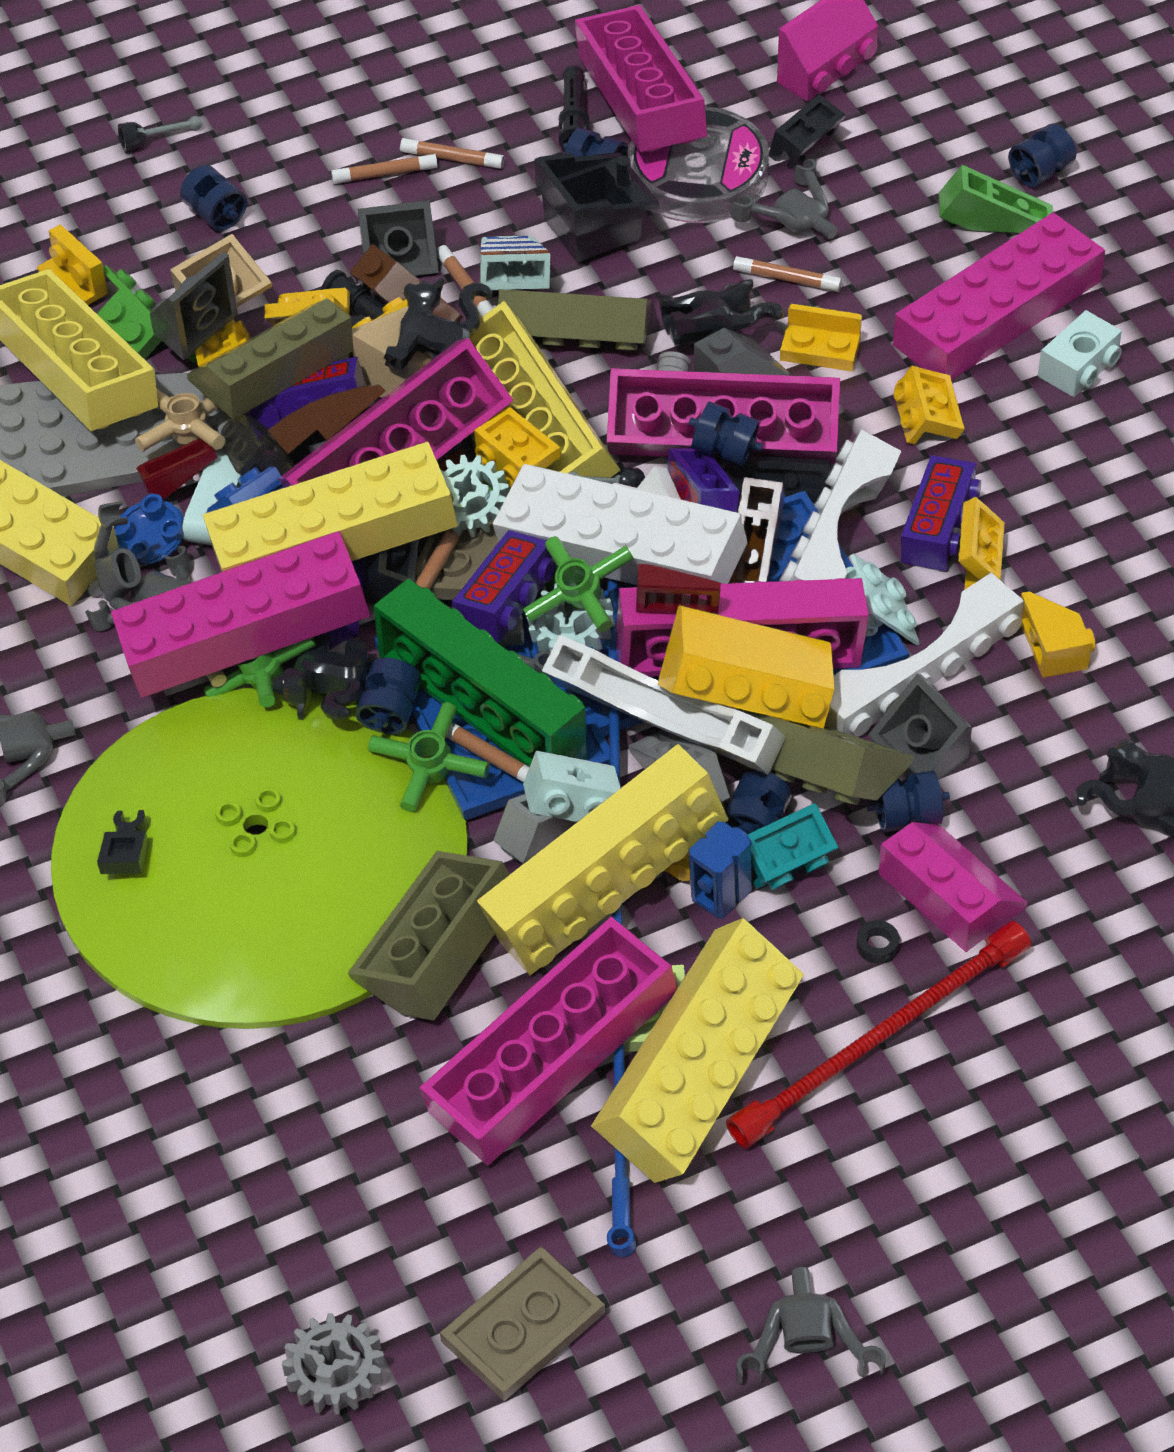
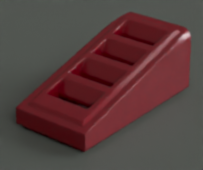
M199 438L136 467L147 494H158L164 500L215 460L217 455L213 447Z
M638 564L636 612L676 614L678 605L718 614L721 582L659 566ZM699 595H707V600L700 599Z

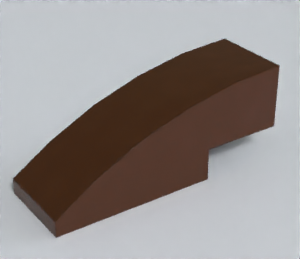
M380 384L354 387L328 394L292 411L267 430L287 454L316 430L328 441L381 396L385 389Z

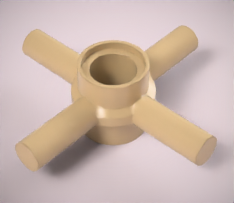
M157 389L158 408L166 413L165 422L135 438V443L142 452L170 436L180 444H188L200 438L216 450L221 449L225 444L224 436L205 423L207 420L206 416L219 409L208 397L199 401V398L191 393H181L170 398L159 389Z

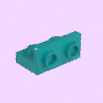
M816 803L748 834L752 842L751 864L758 876L753 881L756 889L768 884L772 891L794 880L791 873L804 867L806 872L810 873L830 863L827 855L839 847Z

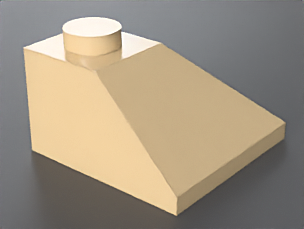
M233 234L170 269L176 292L185 279L195 276L224 251L229 255L237 307L273 286L269 278Z
M408 306L352 329L353 357H358L366 386L380 384L385 389V392L379 397H385L432 360L431 356L416 351L408 365L401 372L385 366L386 360L383 358L388 346L397 345L400 322L407 312Z

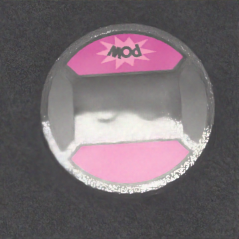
M705 106L707 137L696 139L689 144L678 143L662 147L655 152H639L631 140L628 147L631 168L660 203V209L651 211L675 221L710 223L731 218L732 203L738 202L740 204L741 198L745 195L751 196L756 203L766 189L769 175V148L761 131L752 122L734 112Z

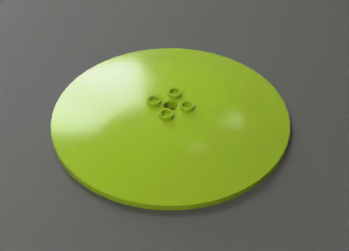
M253 687L235 689L220 695L192 699L142 722L119 738L88 768L73 789L55 831L51 854L53 892L62 924L72 944L84 961L106 983L122 995L143 1007L165 1016L198 1025L235 1029L281 1027L334 1014L370 997L373 994L352 980L348 974L349 970L436 851L468 855L466 820L463 819L445 780L443 779L437 783H427L415 812L406 811L400 807V803L413 775L407 760L368 750L372 735L409 743V740L414 735L411 730L406 728L400 734L388 735L366 728L356 718L355 713L358 701L354 705L347 706L350 709V716L347 719L341 721L327 718L321 709V703L326 696L312 693L305 717L298 719L297 708L286 703L282 696L274 692V705L267 708L262 707L259 703L257 690ZM144 810L148 823L146 834L149 846L142 874H100L97 860L104 833L116 832L113 821L115 813L123 811L125 821L132 822L137 818L138 811ZM253 825H264L267 827L263 833L258 835L246 832Z

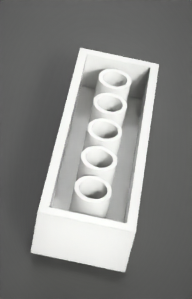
M523 464L492 524L498 542L508 530L544 540L557 536L571 558H580L590 566H593L626 545L634 559L605 578L637 585L638 564L659 566L728 584L747 545L741 513L528 464Z

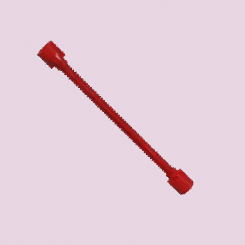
M1009 921L984 939L986 945L979 950L978 955L954 970V972L947 975L946 978H943L937 984H934L917 996V998L900 1008V1010H897L892 1016L880 1022L871 1031L869 1030L833 1055V1057L816 1067V1069L803 1076V1078L792 1084L790 1088H786L777 1097L775 1096L771 1100L767 1099L761 1104L758 1100H754L726 1119V1127L734 1141L740 1147L748 1149L774 1130L773 1122L780 1118L781 1112H784L785 1109H789L798 1100L806 1097L811 1091L823 1085L828 1079L840 1073L845 1067L857 1061L862 1055L874 1049L879 1043L891 1037L900 1028L902 1029L925 1013V1011L929 1010V1008H932L942 999H945L946 996H949L950 993H953L983 972V970H986L988 967L992 968L996 964L1003 968L1031 948V940L1025 929L1019 923Z

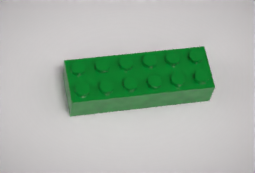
M408 578L374 605L379 657L399 659L415 667L422 677L421 689L441 704L444 702L454 704L457 707V716L509 755L529 767L536 751L582 760L587 758L585 706L581 700L575 695L567 694L561 690L545 673H538L524 663L523 659L516 652L508 651L502 647L486 630L476 628L464 618L460 611L455 608L450 609L443 604L431 590L426 587H420Z

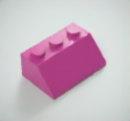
M820 0L779 28L777 83L805 101H809L817 94L824 92L835 81L848 75L859 64L872 58L878 48V24L865 1Z
M911 822L881 844L878 874L965 952H968L1027 907L1028 902L940 825Z

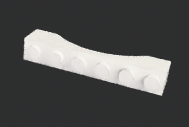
M862 429L853 442L845 441L836 458L837 461L841 462V465L835 463L825 481V484L831 487L830 489L827 487L823 488L814 505V508L820 511L819 513L812 512L802 531L808 534V537L801 536L792 552L791 557L797 559L795 563L790 560L779 581L845 579L848 572L841 558L837 540L839 516L845 510L861 502L877 498L889 479L901 450Z
M993 573L988 574L962 591L959 608L951 624L926 649L905 660L887 666L863 670H841L835 674L834 693L824 726L856 737L863 735L872 724L884 716L917 673L922 674L933 685L943 677L955 674L964 663L973 657H980L985 654L991 645L997 641L1015 634L1022 624L1024 600Z
M562 635L558 636L542 669L543 673L562 687L767 775L786 739L772 724L736 709L671 693L657 685V680Z

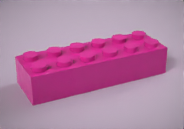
M641 5L575 19L579 58L639 152H655L662 147L678 143L689 144L696 139L707 137L704 98Z
M1052 212L895 314L893 346L921 368L950 375L952 381L1100 283L1105 249Z
M469 338L457 340L283 474L278 480L286 488L425 442H429L436 460H438L474 432L476 428L483 425L514 400Z
M611 368L607 425L608 452L612 455L668 457L669 449L691 448L695 427L689 425V420L691 417L698 419L710 401L729 408L733 417L742 413L760 420L756 438L758 443L763 444L761 452L753 450L749 456L830 460V464H835L838 440L840 378Z
M340 531L111 611L128 668L141 698L371 617L359 579Z
M862 578L721 583L718 615L828 641L831 643L833 669L860 667L869 617ZM636 587L619 588L615 639L618 662L649 677L660 676L676 614L636 612ZM699 595V598L707 600V595Z
M610 917L419 1087L429 1114L482 1162L489 1166L671 1000L677 990L672 966L613 917Z

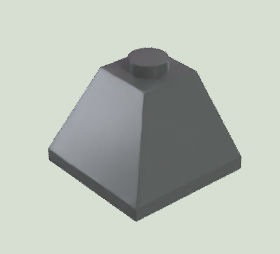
M722 328L694 343V372L793 376L753 338L732 330Z

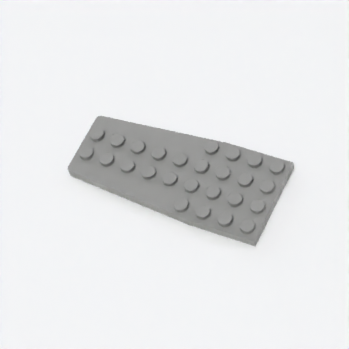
M188 373L155 375L156 388L170 398L181 393L194 394L199 398V401L207 398L206 395L187 380ZM41 381L0 385V460L61 496L142 482L136 467L185 444L177 443L170 436L143 452L139 450L135 443V438L165 422L166 413L158 407L146 411L140 416L129 417L110 424L104 429L90 431ZM220 408L206 416L207 420L205 423L225 438L224 446L219 450L214 449L215 452L250 457L253 462L262 458L261 436L256 434L248 411L235 419H232Z

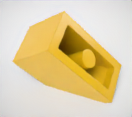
M1032 592L1021 593V598L1024 600L1021 627L1042 678L1088 669L1091 652L1095 651L1096 644L1092 630L1085 628L1080 614Z

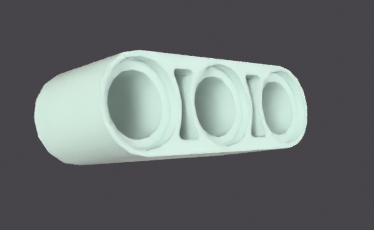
M216 452L217 458L204 468L185 513L182 527L184 532L183 539L185 541L212 545L202 514H206L207 508L217 502L214 497L215 493L232 482L237 488L241 486L237 479L249 472V464L253 462L252 458Z

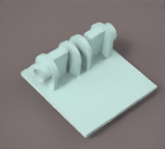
M854 553L850 555L854 567L846 568L848 573L845 579L862 578L869 614L865 636L876 634L878 627L885 624L916 646L920 643L914 629L917 626V622L913 614L907 609L904 600L906 591L902 584L896 578L892 577L890 579L881 573L880 569L873 562L867 563Z

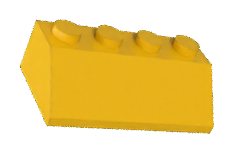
M678 605L657 685L674 694L824 729L834 693L831 643Z

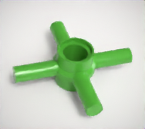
M557 536L549 538L545 542V547L558 566L555 573L557 588L523 608L530 622H533L560 604L567 602L575 609H585L599 632H606L612 627L613 623L598 601L601 596L600 580L632 561L634 557L625 545L598 563L590 566L580 558H571Z
M312 637L236 664L239 669L226 675L227 680L224 685L213 687L212 684L204 687V691L207 697L230 692L247 683L257 690L260 705L266 708L271 707L275 703L272 686L273 680L285 671L281 664L317 646L316 641Z
M442 703L432 729L417 732L411 737L409 743L374 735L370 738L368 745L370 752L405 759L410 770L413 772L400 803V807L406 811L415 812L426 784L437 783L443 780L449 773V770L481 778H487L489 774V762L451 754L445 739L457 712V707L452 703Z

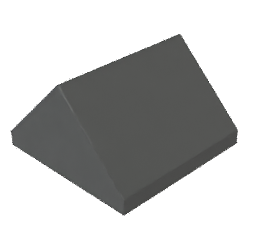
M430 200L358 209L363 255L373 244L414 276L439 273Z
M917 673L868 735L875 743L914 755L912 764L904 771L907 777L914 773L934 771L939 780L968 763L972 727L922 674Z

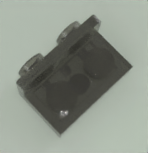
M244 413L235 419H230L222 428L221 435L225 438L223 449L231 464L241 476L246 474L254 464L263 471L271 466L276 467L282 476L295 465L286 451L268 432V427L248 413Z

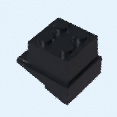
M620 152L574 157L572 153L540 156L534 159L535 185L542 193L544 218L577 263L641 239L643 211L660 209L658 200L631 168V159L628 156H622Z

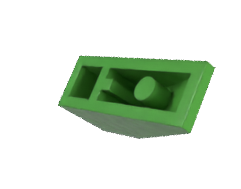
M964 165L960 166L939 192V217L951 224H956L973 231L1021 233L1053 212V205Z

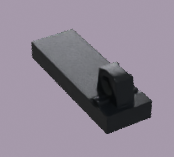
M715 454L714 457L738 488L739 496H741L744 477L782 482L785 497L805 491L809 498L817 501L823 488L829 487V485L825 484V481L829 475L830 460L748 456L745 465L739 467L723 461L721 454Z

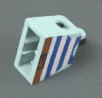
M532 236L483 237L481 240L480 283L489 286L491 290L548 289L550 285V252Z

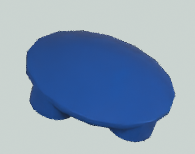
M149 494L140 503L129 507L120 515L121 518H127L128 523L114 526L119 549L130 550L136 557L139 565L154 564L165 559L166 555L169 556L179 547L184 537L182 528L184 518L180 509L171 502L163 501L162 497L158 494Z

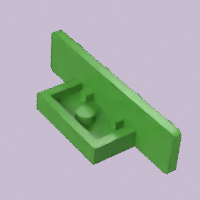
M105 265L103 267L104 274L119 290L97 315L142 358L146 359L162 341L153 333L150 313L156 302L141 288L138 291L133 288L137 282L125 270L120 268L116 272ZM193 352L187 358L197 364L196 355Z

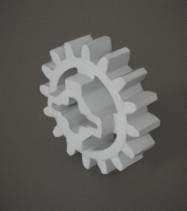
M328 1313L326 1324L320 1325L316 1319H309L311 1330L306 1333L297 1328L294 1331L297 1344L287 1343L284 1347L287 1359L282 1361L284 1376H288L286 1382L289 1392H297L298 1402L302 1406L311 1399L314 1400L315 1412L319 1414L325 1405H332L334 1414L339 1415L341 1404L347 1402L352 1409H358L357 1397L362 1395L371 1399L374 1396L371 1383L382 1384L383 1381L382 1369L380 1368L385 1366L383 1351H379L381 1346L378 1335L369 1336V1326L366 1322L361 1323L356 1328L353 1327L352 1315L349 1314L346 1315L342 1323L335 1322L333 1313ZM352 1344L362 1352L365 1359L360 1357V1352L351 1349ZM303 1368L307 1369L308 1375L316 1377L315 1383L305 1375Z

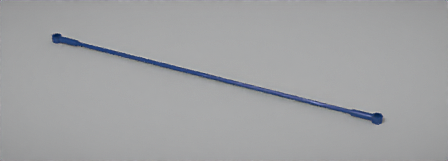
M608 578V598L611 600L615 619V626L610 628L612 637L608 639V652L610 658L618 661L615 640L618 612V581ZM609 707L610 765L615 766L620 784V716L618 710ZM621 905L617 911L612 913V917L623 926ZM624 1044L620 1045L613 1052L614 1088L625 1073ZM615 1148V1177L612 1179V1228L607 1233V1242L612 1254L617 1257H627L636 1249V1240L630 1228V1179L626 1177V1157ZM620 1237L629 1238L625 1244H614Z

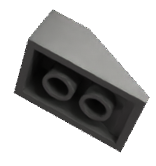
M223 251L195 276L185 279L180 288L170 297L159 301L150 313L153 333L183 360L238 315L229 255Z

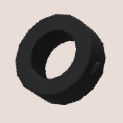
M879 920L870 921L864 924L858 931L856 947L863 959L871 963H886L894 959L898 953L900 936L898 930L892 924ZM872 936H882L889 941V944L884 948H874L867 943V940Z

